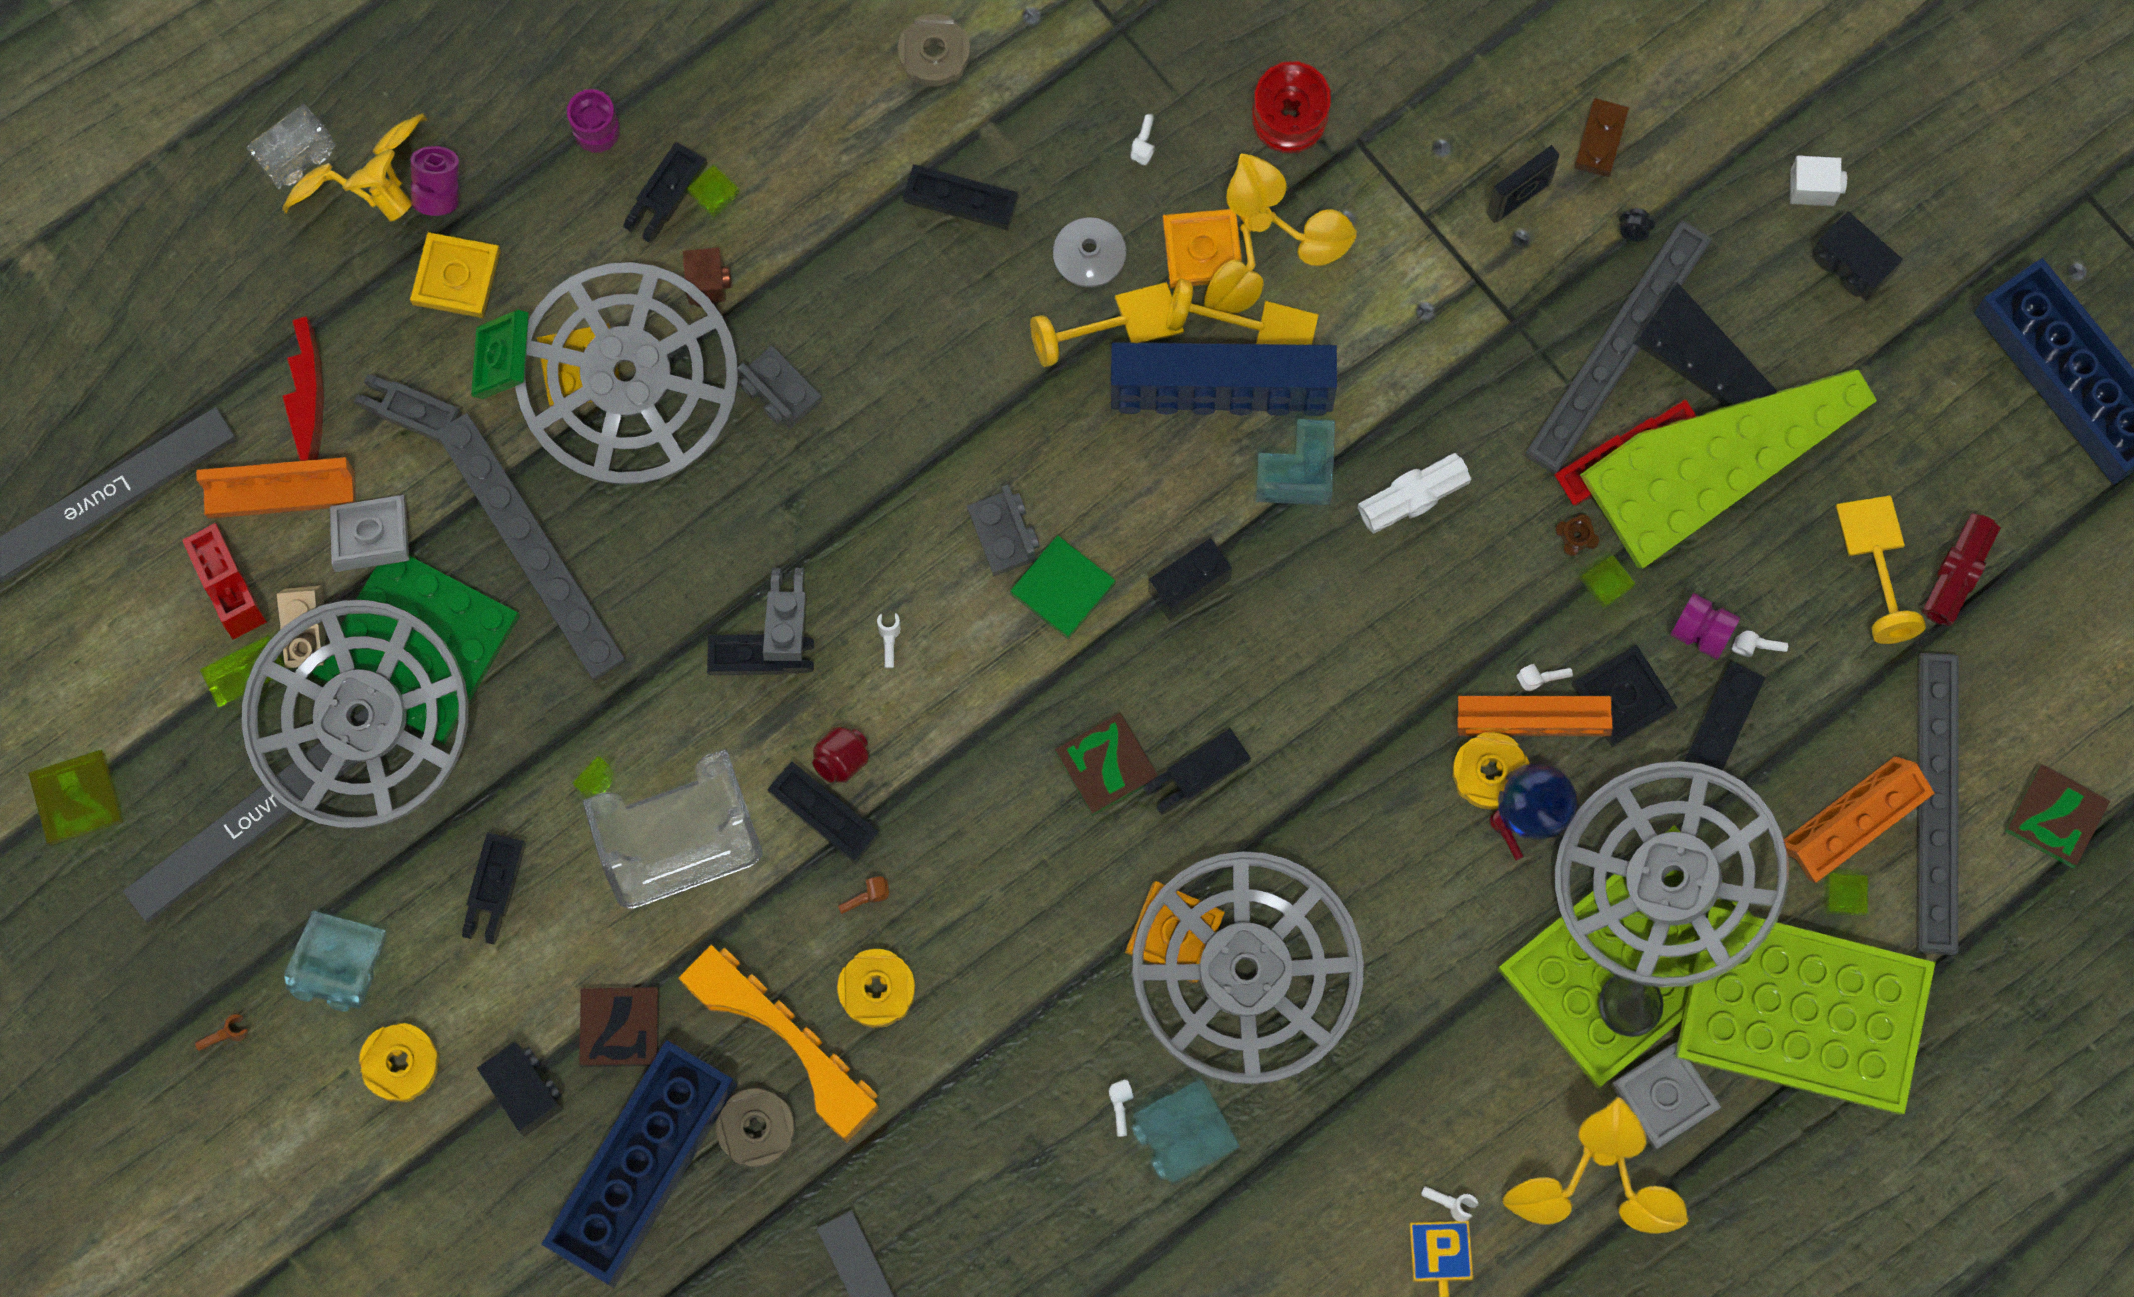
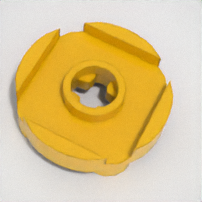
M1496 732L1482 733L1465 743L1459 749L1453 763V780L1458 794L1470 804L1482 809L1495 810L1503 806H1511L1523 794L1530 778V763L1527 756L1525 757L1524 752L1518 747L1519 744L1513 738ZM1489 762H1495L1496 769L1502 771V776H1495L1493 780L1486 779V774L1481 773V767H1487Z
M869 949L854 956V959L848 962L846 967L844 966L837 983L838 997L848 1016L855 1022L872 1028L886 1027L903 1019L907 1015L915 997V981L907 964L894 953L884 949ZM875 978H879L882 985L888 986L887 991L882 992L880 998H873L872 993L865 991L866 986L872 985Z
M399 1023L398 1025H391L386 1028L382 1027L374 1031L363 1044L359 1055V1064L361 1065V1073L365 1085L378 1097L391 1102L413 1101L428 1090L438 1072L439 1053L433 1041L421 1029L406 1023ZM402 1053H406L408 1055L406 1058L407 1068L405 1070L400 1069L397 1073L392 1072L393 1064L389 1061L393 1055L400 1057Z

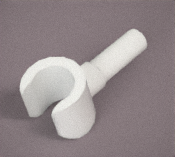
M1150 114L1145 115L1141 132L1138 138L1133 141L1130 155L1133 160L1144 166L1148 164L1155 150V146L1147 143L1154 117Z
M895 613V624L892 627L883 626L882 614H880L877 624L879 634L883 637L885 668H894L895 637L899 635L901 630L899 616Z
M1744 631L1736 636L1732 651L1746 657L1753 655L1755 647L1787 652L1788 643L1765 640L1764 638H1759L1758 634L1753 631Z
M1531 664L1520 670V673L1517 674V679L1524 690L1533 691L1549 681L1572 677L1573 673L1571 668L1540 674L1536 665Z
M1122 1080L1113 1083L1109 1088V1096L1114 1105L1117 1136H1127L1123 1102L1134 1099L1128 1080Z
M1426 1186L1421 1194L1449 1208L1453 1218L1459 1222L1467 1221L1472 1217L1471 1214L1462 1211L1460 1203L1471 1208H1475L1478 1205L1477 1199L1470 1194H1463L1456 1199Z

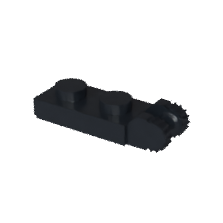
M675 142L636 197L637 202L625 218L623 228L633 232L644 218L647 209L655 215L646 226L642 239L652 243L663 229L665 221H669L707 166V160L680 143Z
M764 634L708 636V675H784V672L792 674L811 673L814 671V662L802 659V661L764 660ZM804 637L803 651L813 649L814 639Z
M1229 728L1167 768V772L1150 781L1143 789L1149 796L1156 794L1165 786L1174 782L1179 792L1165 798L1156 807L1160 814L1163 815L1183 802L1187 801L1189 803L1249 764L1251 758Z
M487 832L466 903L468 910L462 928V937L472 939L477 930L479 912L484 911L491 913L485 931V943L495 945L502 926V917L506 916L526 846L525 841Z

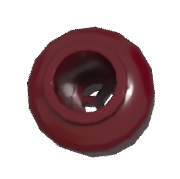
M835 727L814 746L813 767L828 782L846 783L868 763L869 753L866 749L868 742L864 735L856 729L849 730L845 727Z

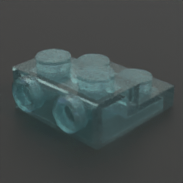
M312 911L284 973L287 990H290L292 996L301 1001L308 1002L313 997L327 1000L328 1005L338 1011L345 1012L350 1007L360 1009L374 978L373 968L387 939L386 930Z
M1202 1079L1195 1081L1170 1096L1167 1095L1136 1112L1133 1117L1136 1123L1131 1126L1135 1137L1142 1147L1146 1144L1149 1145L1155 1158L1150 1160L1152 1167L1159 1179L1162 1181L1167 1178L1171 1186L1240 1148Z

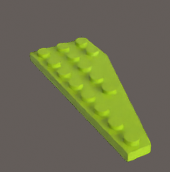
M1849 370L1799 387L1788 388L1772 395L1758 397L1707 412L1704 415L1691 419L1680 420L1664 427L1640 432L1580 474L1637 568L1643 569L1877 400L1860 371Z

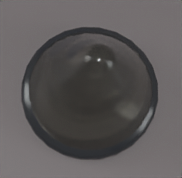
M1614 975L1605 983L1599 995L1598 1005L1602 1020L1608 1028L1622 1036L1636 1037L1650 1032L1659 1023L1663 1014V996L1659 987L1638 984Z

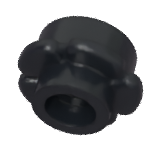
M1640 208L1631 209L1629 212L1622 213L1619 217L1621 222L1620 233L1631 241L1640 242L1646 240L1649 237L1650 230L1655 228L1654 219L1650 217L1647 211Z

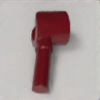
M1503 806L1491 815L1490 825L1497 833L1502 835L1515 861L1524 856L1513 833L1509 829L1517 821V818L1507 806Z

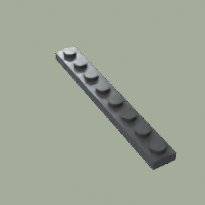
M468 413L436 431L437 437L593 681L626 662Z

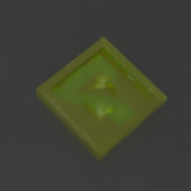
M98 750L28 773L48 845L59 844L124 823L104 751Z

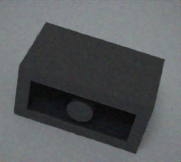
M1849 211L1818 240L1812 252L1817 263L1824 270L1836 274L1843 281L1844 287L1852 295L1860 296L1866 302L1897 272L1903 261L1896 252Z
M1210 538L1149 578L1148 592L1170 621L1231 580L1232 567Z
M515 1041L478 1066L477 1070L518 1132L525 1137L563 1111L557 1101L563 1095L551 1078L545 1081L536 1070L542 1064L530 1046L522 1049Z

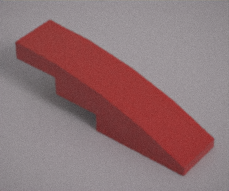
M307 316L292 320L301 354L287 358L296 392L282 395L300 461L318 460L324 410L322 366L314 328Z
M1685 399L1655 419L1653 417L1649 418L1621 437L1616 435L1554 475L1575 507L1593 497L1580 474L1640 432L1670 425V423L1697 416Z

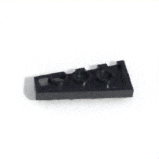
M1678 282L1672 287L1634 343L1727 407L1778 392Z

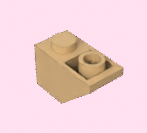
M322 585L285 588L277 593L280 629L300 615L324 605ZM323 622L315 624L302 632L283 649L285 668L299 667L311 654L325 646L326 630Z

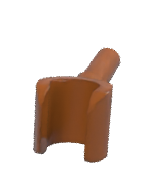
M882 876L867 879L866 893H862L838 905L841 914L868 902H882L886 900L889 896L887 880Z
M238 1014L228 1017L223 1029L195 1042L197 1050L200 1051L228 1038L237 1042L245 1039L248 1029H244L239 1033L230 1031V1027L235 1023L241 1022L243 1017Z

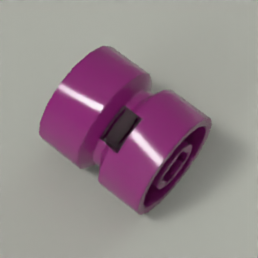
M596 89L583 90L570 99L567 106V118L577 144L589 152H603L610 149L620 136V125L611 99L604 92Z
M428 146L420 148L412 154L411 204L420 213L439 216L451 213L457 208L459 204V186L457 182L459 179L458 156L453 151L444 147Z
M1693 592L1670 636L1687 645L1696 642L1698 644V651L1718 660L1741 617L1724 608L1716 611L1713 610L1711 601Z

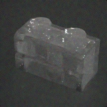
M302 104L246 146V149L254 162L275 187L279 189L284 184L290 186L296 183L301 178L303 170L312 163L319 164L325 161L331 155L332 148L336 145L326 128L317 120L305 104Z

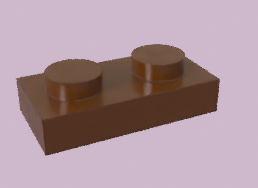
M1594 98L1574 166L1575 169L1610 177L1629 107Z

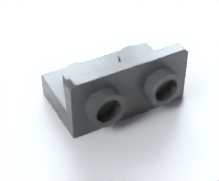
M772 345L748 367L744 363L737 367L741 379L738 382L739 386L750 398L753 399L757 396L765 404L763 410L776 424L782 421L791 429L822 402L821 395Z
M1009 485L1001 487L1002 493L967 505L968 513L993 577L1035 562L1034 549L1039 548L1033 527L1026 528L1021 515L1026 514V510L1019 493L1012 495Z

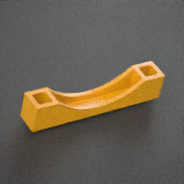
M710 945L679 977L681 983L710 1011L730 1012L751 1018L770 1028L783 1038L800 1057L808 1071L814 1091L818 1116L848 1143L879 1111L878 1105L874 1102L878 1095L863 1080L856 1085L846 1075L850 1068L836 1054L833 1053L828 1058L818 1048L823 1042L808 1027L800 1031L791 1022L795 1015L781 1001L778 1000L773 1005L763 995L768 989L753 974L746 979L736 969L740 962L726 948L718 952Z

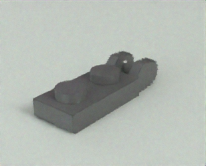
M367 374L364 383L372 390L386 394L382 403L357 394L354 400L355 405L438 443H441L435 432L456 420L462 414L457 407L393 381L391 383Z
M772 568L771 592H768L763 658L769 661H802L806 612V593L804 592L805 570L804 568L795 569L793 574L794 592H781L783 573L781 568Z

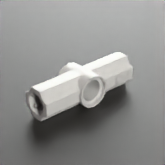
M1454 453L1421 471L1420 469H1414L1401 475L1392 482L1391 487L1359 503L1357 508L1365 526L1374 534L1407 516L1414 518L1427 512L1437 504L1439 499L1469 484L1471 477L1462 458Z

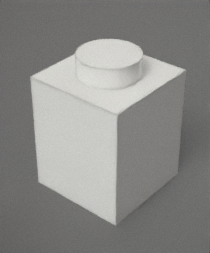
M1797 156L1791 168L1790 204L1834 206L1840 193H1845L1847 186V172L1841 171V158Z

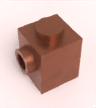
M720 248L683 251L685 280L696 286L710 299L714 306L717 305V302H726L725 289L732 288L729 266L723 267ZM686 293L689 305H696L697 307H701V305H699L690 295Z

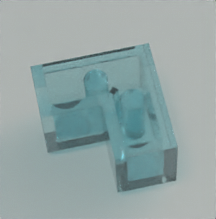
M1298 419L1295 433V454H1258L1255 502L1330 505L1333 491L1335 420Z

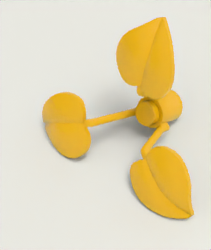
M419 114L390 129L374 147L373 152L376 156L365 167L356 171L348 180L334 171H330L332 169L330 163L310 171L293 187L283 205V211L287 214L290 206L310 196L323 182L335 180L343 185L342 187L345 191L351 190L366 200L371 207L377 205L390 222L398 219L409 210L412 204L411 200L400 189L399 186L402 183L396 177L390 163L395 154L392 149L399 146L419 122L427 121L426 116ZM386 171L388 173L390 181L385 177ZM371 187L369 191L372 194V196L363 191L361 188Z
M1240 154L1236 171L1228 186L1226 199L1228 207L1243 221L1240 230L1244 235L1248 262L1245 266L1240 260H1231L1217 270L1207 288L1204 307L1234 314L1247 310L1259 299L1263 290V279L1259 273L1252 271L1255 267V259L1250 235L1251 231H1265L1274 222L1292 237L1302 241L1298 247L1297 255L1303 262L1309 265L1320 266L1339 259L1350 249L1357 236L1356 229L1342 212L1323 210L1313 215L1306 222L1304 234L1297 232L1277 217L1269 208L1278 204L1285 195L1286 180L1282 173L1264 159L1248 154Z
M1620 1097L1616 1098L1603 1110L1587 1118L1581 1124L1579 1139L1585 1146L1584 1154L1567 1188L1562 1190L1561 1184L1553 1178H1535L1515 1186L1504 1195L1502 1200L1506 1208L1530 1222L1546 1225L1560 1222L1570 1215L1572 1203L1567 1197L1574 1193L1589 1159L1593 1157L1594 1161L1602 1166H1611L1616 1162L1618 1163L1624 1191L1627 1198L1630 1199L1619 1206V1214L1627 1225L1645 1233H1666L1681 1228L1689 1222L1686 1204L1671 1189L1650 1186L1641 1189L1637 1194L1632 1190L1625 1157H1633L1643 1151L1646 1145V1134L1635 1113Z

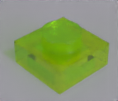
M714 165L687 188L688 194L713 218L740 194L739 188Z
M1611 555L1581 578L1603 609L1635 586V582L1614 555Z
M597 756L572 784L577 792L589 801L594 795L596 797L601 796L612 783L610 778L614 775V772L600 756Z
M1829 873L1826 876V914L1866 916L1868 914V876Z

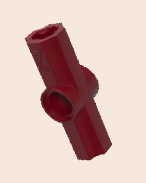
M1974 513L1966 520L1955 546L1949 549L1936 574L1939 578L1921 611L1929 620L1939 625L1951 626L1956 620L1968 593L1973 591L1985 569L1986 563L1984 561L2001 529L1995 523V520L1985 515Z

